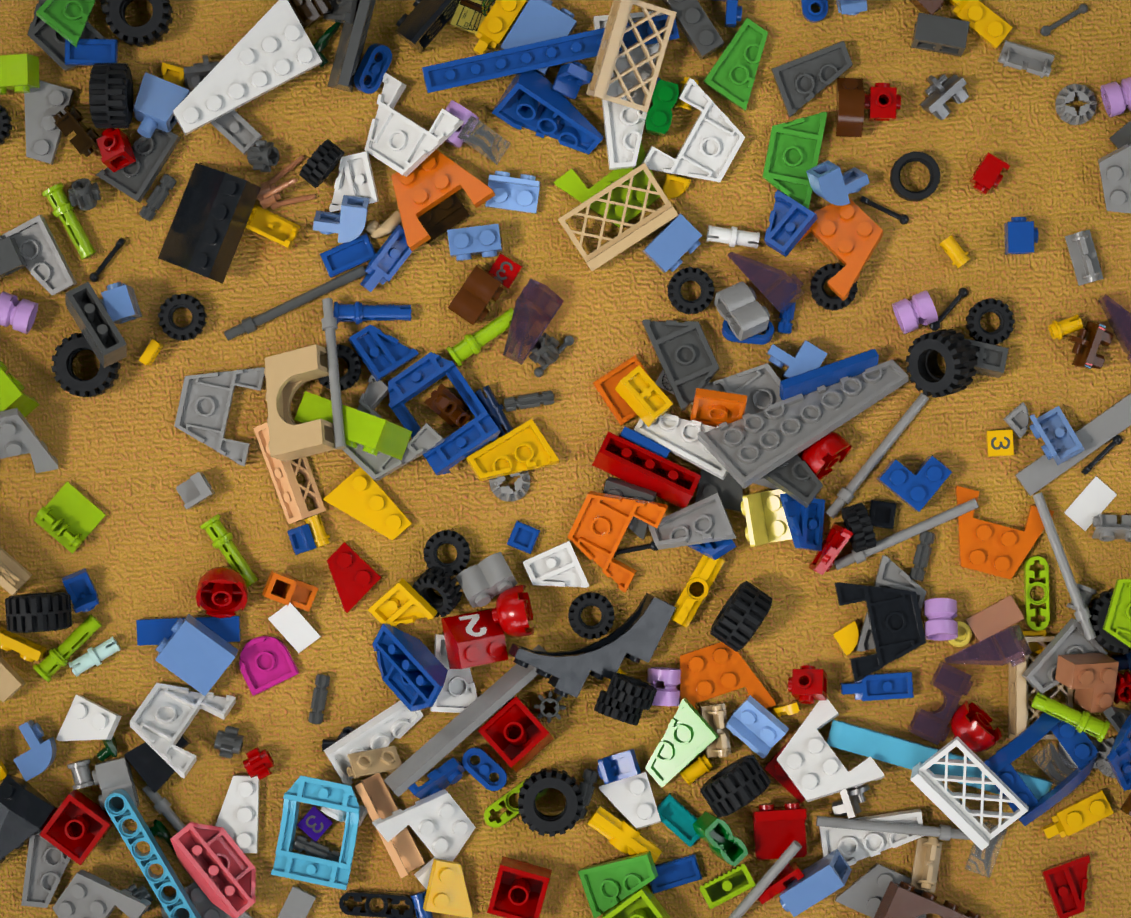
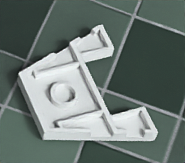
M385 72L382 80L384 82L382 94H379L377 104L379 105L375 119H372L364 151H368L369 154L407 177L447 140L464 121L442 108L432 127L427 131L394 109L407 85Z
M689 78L678 99L700 110V115L676 158L651 146L642 163L645 162L649 170L721 182L745 136L698 84Z
M156 683L131 718L130 727L180 777L185 778L196 762V755L176 746L177 742L200 709L224 720L235 705L236 697L226 695V697L215 696L213 692H208L204 696L201 693L189 691V688Z
M828 699L818 701L777 758V762L807 802L885 777L871 756L848 772L818 732L820 728L839 716V713Z
M445 789L416 801L414 806L405 810H396L392 812L393 815L385 819L379 818L372 822L387 842L409 825L433 854V859L454 861L476 828ZM433 859L414 874L426 890Z

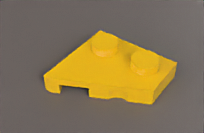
M403 578L378 598L368 609L379 622L391 626H397L399 623H414L416 619L426 617L430 620L437 614V611Z
M433 859L423 904L425 911L472 918V910L461 864L453 861Z

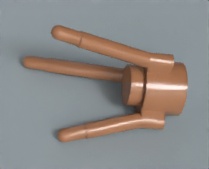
M301 155L270 180L260 184L261 189L257 198L264 209L270 206L274 210L280 206L316 198L315 194L278 201V199L282 198L280 191L295 184L298 179L293 178L279 186H276L274 183L302 162L305 156Z

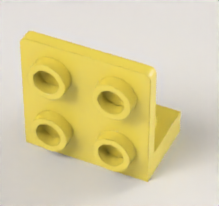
M769 490L743 496L741 511L746 516L745 536L747 541L750 542L751 547L792 539L780 499V494H786L782 490Z

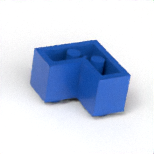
M928 456L914 474L899 461L892 459L877 477V480L913 510L920 512L952 471L933 456Z

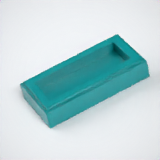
M669 793L657 806L661 822L691 848L700 838L693 828V823L697 818Z

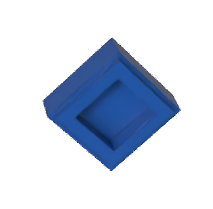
M516 521L507 545L531 554L540 530Z
M308 524L287 531L295 555L316 548Z

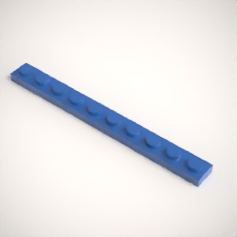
M668 15L652 17L657 30L665 26ZM676 18L669 40L680 38ZM648 21L636 27L642 39L653 33ZM605 28L422 67L427 93L596 57ZM632 30L626 32L623 36L626 48L638 42ZM654 37L644 44L645 46L656 44L658 41Z

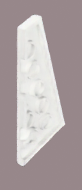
M278 0L173 110V114L185 135L322 64V60L288 0Z
M643 12L630 13L633 21L645 17ZM609 15L594 16V30L605 28ZM659 43L646 45L650 55L658 51ZM637 47L629 52L634 64L646 58L641 47ZM625 55L619 57L615 64L619 73L631 67ZM648 62L637 68L642 80L651 76L652 69ZM633 71L621 77L627 90L639 83ZM618 80L609 85L607 95L616 97L623 92ZM640 87L629 94L634 103L642 105L645 94ZM626 96L621 98L622 100L628 101ZM602 99L609 170L635 168L647 112Z

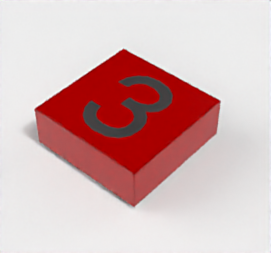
M500 253L489 272L504 281L502 285L509 289L522 266Z

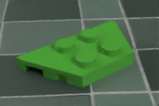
M821 112L816 115L774 125L771 129L762 178L808 209L812 188L806 171L818 164L828 112Z

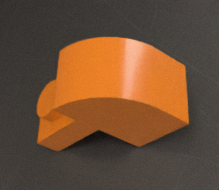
M271 570L262 595L287 606L290 602L293 606L309 612L318 587L293 578L290 575Z

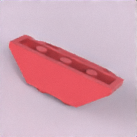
M190 822L170 838L179 863L215 906L232 918H238L256 903V868L223 827Z

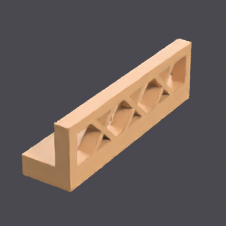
M267 422L253 428L288 524L326 511L307 457L296 459L295 462L292 460L284 462L270 457L268 448L269 427ZM298 472L302 473L305 477L304 486L300 485L296 479ZM306 496L313 499L316 509L308 512L305 503Z
M381 773L373 774L356 783L355 788L372 821L379 818L385 819L393 815L392 812L399 810ZM408 826L389 842L378 831L401 878L426 863Z

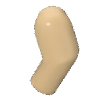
M395 211L381 225L373 220L366 227L367 232L371 234L372 238L376 239L392 233L402 223L400 212Z

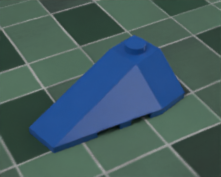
M535 70L517 74L494 107L492 114L516 129L521 130L524 127L535 131L536 136L544 138L545 135L557 139L561 145L588 155L603 140V135L564 95L552 90L553 84L546 77Z

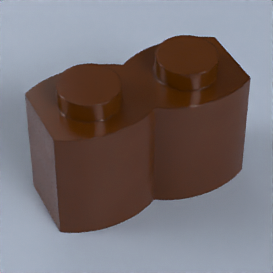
M478 264L470 273L448 309L472 325L476 324L477 321L482 323L490 312L487 309L490 301L496 302L504 291L501 288L504 281Z

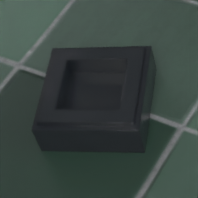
M871 500L868 515L871 519V525L893 529L897 504Z

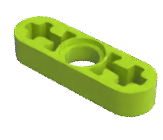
M1031 556L1024 563V608L1026 625L1036 631L1045 629L1050 622L1049 565L1043 557ZM1035 560H1038V564L1043 565V569L1038 570V578H1044L1043 583L1038 581L1029 583V578L1035 579V572L1029 568L1030 565H1034ZM1034 586H1040L1044 591L1043 597L1038 601L1030 597V590ZM1030 603L1034 605L1044 604V609L1039 608V615L1044 616V621H1040L1039 626H1036L1035 622L1031 621V617H1034L1036 613L1035 608H1030Z
M526 779L486 808L484 820L487 825L493 828L501 827L519 814L518 807L510 805L509 797L514 793L520 792V788ZM548 788L540 791L537 794L535 801L541 798L543 795H545L548 791ZM504 801L507 809L513 813L508 815L507 811L500 815L501 821L498 822L496 819L491 821L489 819L491 816L490 810L499 811L503 808L500 802Z

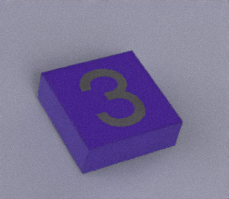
M314 805L297 826L316 842L332 825L333 821Z

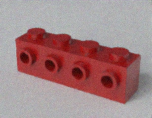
M609 431L592 466L628 483L657 492V497L682 509L687 507L701 478V475Z

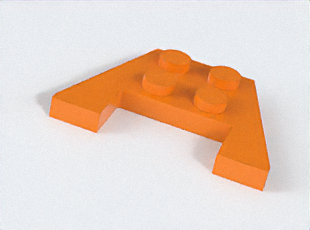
M437 149L407 177L398 172L391 176L407 245L411 251L431 239L418 218L460 189H464L476 208L495 196L490 187Z
M850 198V204L843 206L830 204L814 211L818 219L800 239L801 241L809 233H812L845 265L827 282L828 287L843 301L847 299L854 282L856 283L861 270L870 259L883 236V230Z
M956 486L957 506L974 498L977 502L979 491ZM1032 505L1029 508L1024 531L973 518L975 509L957 517L960 566L1010 580L1044 530L1037 507ZM1049 510L1050 515H1051V517H1052L1053 514H1054V511Z
M590 491L567 537L590 560L593 559L603 569L602 572L619 585L618 588L626 593L637 570L614 559V555L633 517L658 528L669 506L662 503Z
M718 642L680 655V703L683 698H686L696 709V703L746 687L748 696L751 695L765 708L776 705L774 699L738 651H734L724 643Z

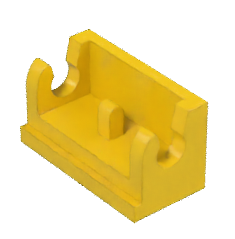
M254 204L245 228L291 249L301 226Z
M640 365L620 380L615 388L648 427L661 415L663 416L673 405L670 399Z

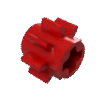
M1128 671L1124 675L1117 673L1114 702L1116 704L1120 700L1126 703L1131 701V674Z
M257 747L246 753L248 759L244 760L243 764L251 778L258 776L259 780L272 774L270 768L274 767L275 764L267 749L260 752Z

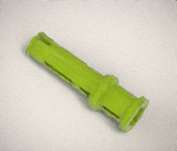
M59 183L42 192V195L47 197L54 210L52 212L56 218H60L81 260L95 254L96 250H94L73 211L75 208L72 207L71 202H69L62 189L64 187L63 183Z
M509 308V310L472 335L466 334L462 341L452 348L450 346L447 347L446 350L457 366L460 367L464 360L473 354L478 355L481 347L517 322H520V319L515 311Z
M217 514L202 524L200 528L205 529L213 541V548H219L230 567L240 573L246 581V586L249 587L259 579L231 540L233 534L226 530L220 521L221 516Z
M90 614L57 648H51L49 655L39 664H35L33 668L43 679L50 682L52 680L51 677L62 666L68 665L69 661L67 659L91 635L102 627L101 623Z
M1040 692L1036 693L1031 704L1032 708L1074 726L1077 732H1085L1097 738V741L1100 743L1103 741L1110 726V721L1108 720L1104 722L1091 716L1088 711L1080 712Z

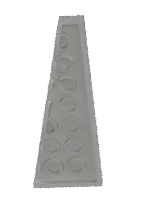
M892 359L865 369V372L860 375L841 378L840 382L825 387V385L817 387V391L804 396L801 393L767 406V409L756 414L747 413L742 415V419L727 424V422L719 424L718 428L704 433L702 430L697 433L698 440L745 489L909 382V375Z

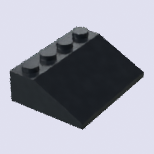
M415 0L413 11L409 15L405 13L396 23V26H398L396 29L397 34L421 54L454 16L460 0Z
M196 163L158 258L223 284L261 187L247 180Z

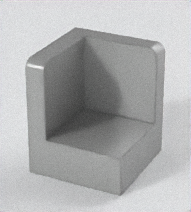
M202 471L192 475L190 479L176 487L177 492L185 503L184 507L186 510L191 509L215 494Z

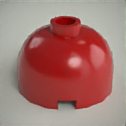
M832 431L801 451V460L806 462L820 480L833 471L831 467L838 461L841 463L846 458L852 446L842 435Z
M224 566L215 567L208 570L200 578L196 589V602L199 608L201 605L206 610V614L217 618H227L234 616L235 612L241 608L242 610L245 608L248 601L246 581L238 571Z
M525 585L513 586L499 594L496 600V608H492L494 623H499L502 631L514 637L534 635V627H529V621L534 619L528 592L523 593L526 588Z
M965 701L953 714L951 720V730L954 734L953 739L958 736L974 752L990 749L1001 740L1002 734L998 727L993 729L990 725L993 721L992 718L973 702L968 705V701Z

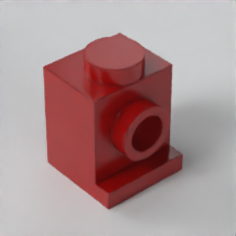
M119 128L106 129L103 131L102 137L96 139L102 155V163L112 172H116L136 162L128 136Z
M988 152L983 157L969 182L974 184L973 189L986 195L991 187L997 188L1003 178L1000 172H1006L1010 165Z

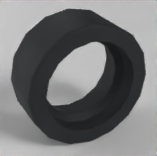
M913 151L904 154L894 163L890 172V182L893 190L899 197L907 201L917 202L926 199L935 192L940 183V170L938 164L931 156L924 152ZM913 161L924 164L930 173V181L927 187L918 192L909 191L902 185L900 180V172L903 166Z

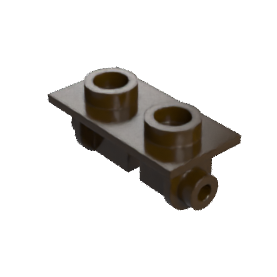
M67 104L64 108L65 114L59 111L53 116L54 124L57 125L65 136L74 131L77 135L70 142L80 155L84 154L85 157H88L94 152L91 148L93 145L96 149L99 148L96 139L100 138V136L92 127L88 129L83 124L82 120L84 117L75 107L71 109Z

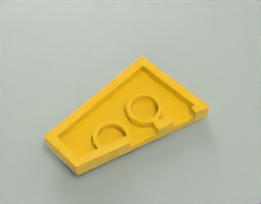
M532 419L468 456L466 459L480 481L558 464L560 461Z
M361 467L322 499L392 541L412 524L377 482Z

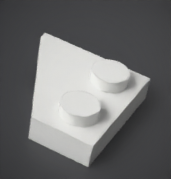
M368 151L341 157L339 174L334 186V195L329 207L330 212L341 210L344 195L369 198V204L379 202Z
M570 541L523 561L532 585L589 587V583Z
M75 695L56 740L62 742L111 740L122 716L81 695Z
M646 772L599 786L600 792L628 819L636 830L661 823Z

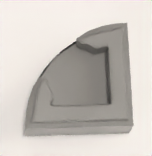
M1024 402L1020 403L1003 418L1019 438L1026 433L1029 423V413Z

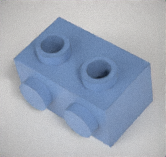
M678 214L642 252L663 273L668 270L673 272L682 264L683 261L680 258L687 251L691 254L701 244L698 239L702 234L682 214Z
M499 224L447 230L451 258L456 257V261L471 260V255L482 254V258L495 257L497 252L502 251Z
M117 282L106 286L107 291L101 292L103 299H100L115 324H121L142 317L133 287Z

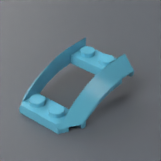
M300 776L283 796L282 820L271 875L347 890L360 816V807L354 790L350 785ZM300 802L346 812L339 862L292 852Z

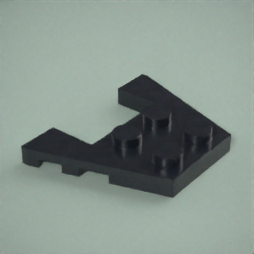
M843 582L834 583L839 606L861 601L866 602L876 653L849 658L854 682L864 679V677L874 671L876 672L888 663L926 643L915 591Z

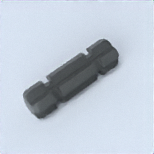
M168 174L163 175L160 180L161 184L156 186L146 201L148 204L143 206L139 212V215L147 221H151L154 218L156 209H160L169 195V189L172 190L176 184V180Z
M552 391L504 399L505 410L508 412L515 411L516 408L521 410L539 407L540 404H544V406L551 405L555 402Z
M925 531L920 534L919 540L921 542L917 545L913 560L915 565L914 568H911L909 575L911 579L924 580L926 573L924 568H927L932 550L930 545L934 543L935 534Z
M326 674L316 675V688H314L311 702L312 712L310 711L308 719L312 724H321L323 722L324 714L322 711L325 710L328 693L326 688L330 682V676Z
M592 769L584 770L582 776L584 781L580 782L583 795V809L580 819H584L587 809L585 808L590 804L595 788L593 784L597 782L599 776L598 772Z
M298 835L293 843L295 850L300 852L304 850L307 855L339 862V851L333 849L332 852L329 850V847L313 840L309 842L307 841L308 838L302 835Z

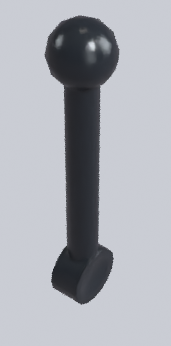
M861 196L859 200L898 219L903 225L909 222V217L905 214L895 213L864 196Z
M121 237L115 247L98 269L89 275L91 282L99 280L100 273L126 242L124 238Z
M966 288L959 289L957 297L938 317V321L929 325L931 330H938L940 323L962 298L968 296Z
M1120 435L1113 437V441L1091 463L1084 467L1081 473L1085 476L1111 449L1122 443V437Z
M652 540L650 544L618 549L614 558L619 554L646 549L657 551L658 548L654 540Z

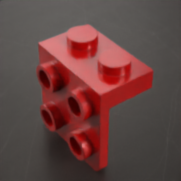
M786 802L784 806L774 807L772 803L759 804V808H753L755 855L757 859H778L794 840L799 842L802 848L793 858L806 856L805 819H807L804 805H800V802Z

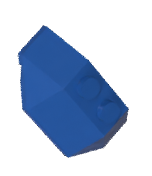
M383 623L372 644L374 651H377V662L383 681L411 712L433 707L444 686L448 670L420 639Z

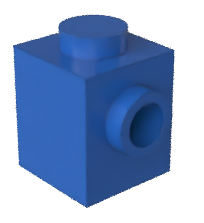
M1011 217V222L1004 224L1005 255L1034 253V243H1038V228L1034 227V221H1027V217Z

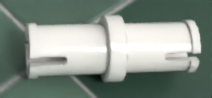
M712 225L708 226L707 242L729 244V247L739 245L758 248L757 243H759L760 232L737 230V227L734 226L731 229Z

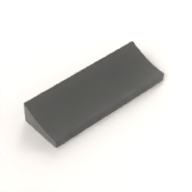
M357 0L353 24H343L328 87L352 93L354 76L360 64L376 0Z

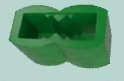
M659 80L655 85L651 99L652 107L649 109L645 121L646 133L664 137L668 133L672 122V110L676 105L679 95L678 84Z
M705 811L693 823L696 834L709 844L711 851L717 857L728 864L736 867L748 855L745 844L732 834L728 824L713 814Z

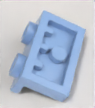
M495 171V175L489 174L488 187L493 190L495 196L486 202L485 207L536 214L540 181H535L536 176L521 174L520 178L510 177L509 172Z
M751 695L732 713L725 724V727L734 736L743 741L761 758H765L771 748L789 730L785 724Z

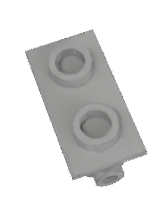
M1006 40L998 62L1002 63L1003 67L1009 66L1018 70L1024 69L1028 73L1043 78L1044 76L1049 77L1055 55Z
M1090 229L1065 236L1078 286L1104 279Z
M1098 514V517H1093V527H1096L1092 535L1093 539H1099L1104 542L1125 539V541L1131 542V515H1122L1121 524H1117V515Z

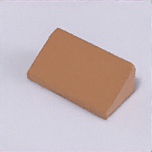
M1009 595L965 620L977 642L981 643L1025 618L1012 596Z

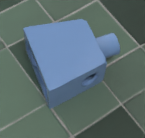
M145 72L133 109L135 118L141 122L137 132L146 138H151L156 128L164 132H170L178 122L173 114V110L190 94V90Z

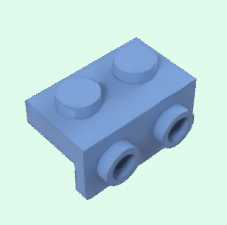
M1059 406L1038 418L1034 414L1029 416L1033 423L1029 428L1036 440L1041 437L1045 443L1041 448L1048 460L1053 458L1056 464L1059 465L1085 450Z

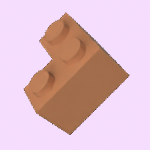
M1104 653L1058 655L1055 680L1070 689H1075V704L1090 713L1103 712L1111 706L1113 707L1119 662Z

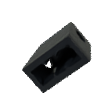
M183 734L176 746L184 749L190 742ZM146 742L124 754L154 793L162 788L175 773Z

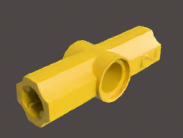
M702 555L674 605L676 609L671 617L673 621L688 628L725 560L721 558L713 560ZM693 582H700L703 585V592L698 596H694L689 592V587Z
M601 805L594 811L587 822L590 827L605 836L610 844L624 854L628 853L633 856L650 851L655 863L662 853L659 847L644 838L641 832L636 830L634 826L625 820L621 821Z

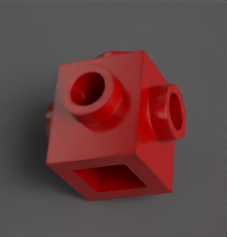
M875 83V87H870L868 94H865V109H868V121H894L896 119V110L901 108V94H897V87H890V83ZM879 99H883L885 101V105L881 104L879 102Z
M810 665L800 666V669H793L792 677L788 678V691L792 692L793 697L799 700V703L813 704L814 700H827L828 675L824 669H815L816 667Z

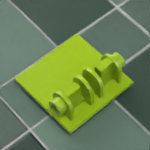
M67 481L51 501L38 511V516L34 521L73 554L106 514Z

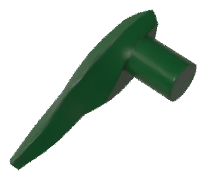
M336 22L313 45L322 60V64L319 65L320 67L329 62L321 51L328 46L330 39L334 36L341 23Z
M114 735L111 740H102L105 747L97 753L98 759L103 762L111 755L117 757V744Z
M155 819L153 822L154 826L149 828L154 837L158 836L176 855L170 840L172 838L170 832L162 822Z

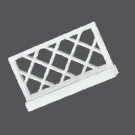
M958 736L924 763L919 762L912 768L910 780L981 850L990 844L992 838L1029 810V807ZM957 746L964 753V760L949 759V752ZM933 764L945 765V775L934 774L929 767ZM948 765L964 766L963 776L948 775ZM967 766L978 767L982 771V778L967 777ZM948 781L963 782V793L952 792L948 788ZM966 783L982 784L981 794L966 793ZM985 784L996 785L1000 789V796L984 794ZM966 799L981 800V810L969 809L965 805ZM984 800L999 802V812L984 811ZM1003 802L1014 803L1019 809L1014 813L1002 812ZM983 817L999 818V824L990 830L983 823Z

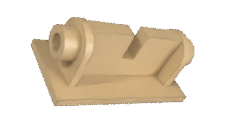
M725 703L700 707L701 716L719 735L706 748L707 758L729 756L732 753L729 730L725 727L727 722Z
M395 746L347 755L351 766L347 767V774L354 779L360 776L387 771L393 772L402 765Z
M937 838L917 839L910 883L915 887L914 889L935 893L943 843L939 842Z

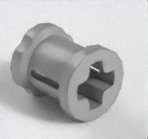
M1076 583L1085 608H1088L1092 595L1096 594L1097 590ZM1071 600V603H1067L1066 607L1075 610Z
M90 759L67 765L68 769H71L74 780L73 790L95 785L88 765L91 763Z

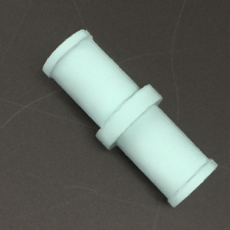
M112 636L95 648H88L87 653L68 664L72 668L74 675L78 677L94 665L97 667L101 665L104 659L120 651L121 648Z

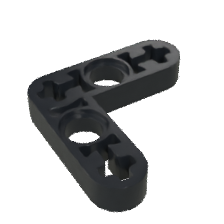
M351 890L345 892L339 902L341 911L347 915L382 918H413L414 916L412 899L406 894ZM349 896H353L356 902H362V896L367 897L365 902L366 911H361L362 905H354L353 909H349V906L344 904V901H347ZM388 898L393 899L391 904H399L400 900H405V904L410 907L405 909L404 913H400V909L396 907H391V913L386 912L389 905ZM371 899H382L384 908L378 912L373 911L369 905Z

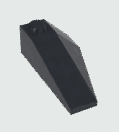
M8 774L0 784V863L14 849L22 847L24 841L31 835H36L43 830L57 810L50 801L27 781Z

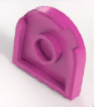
M256 637L250 640L241 651L239 659L240 671L253 696L300 673L286 645L275 637Z

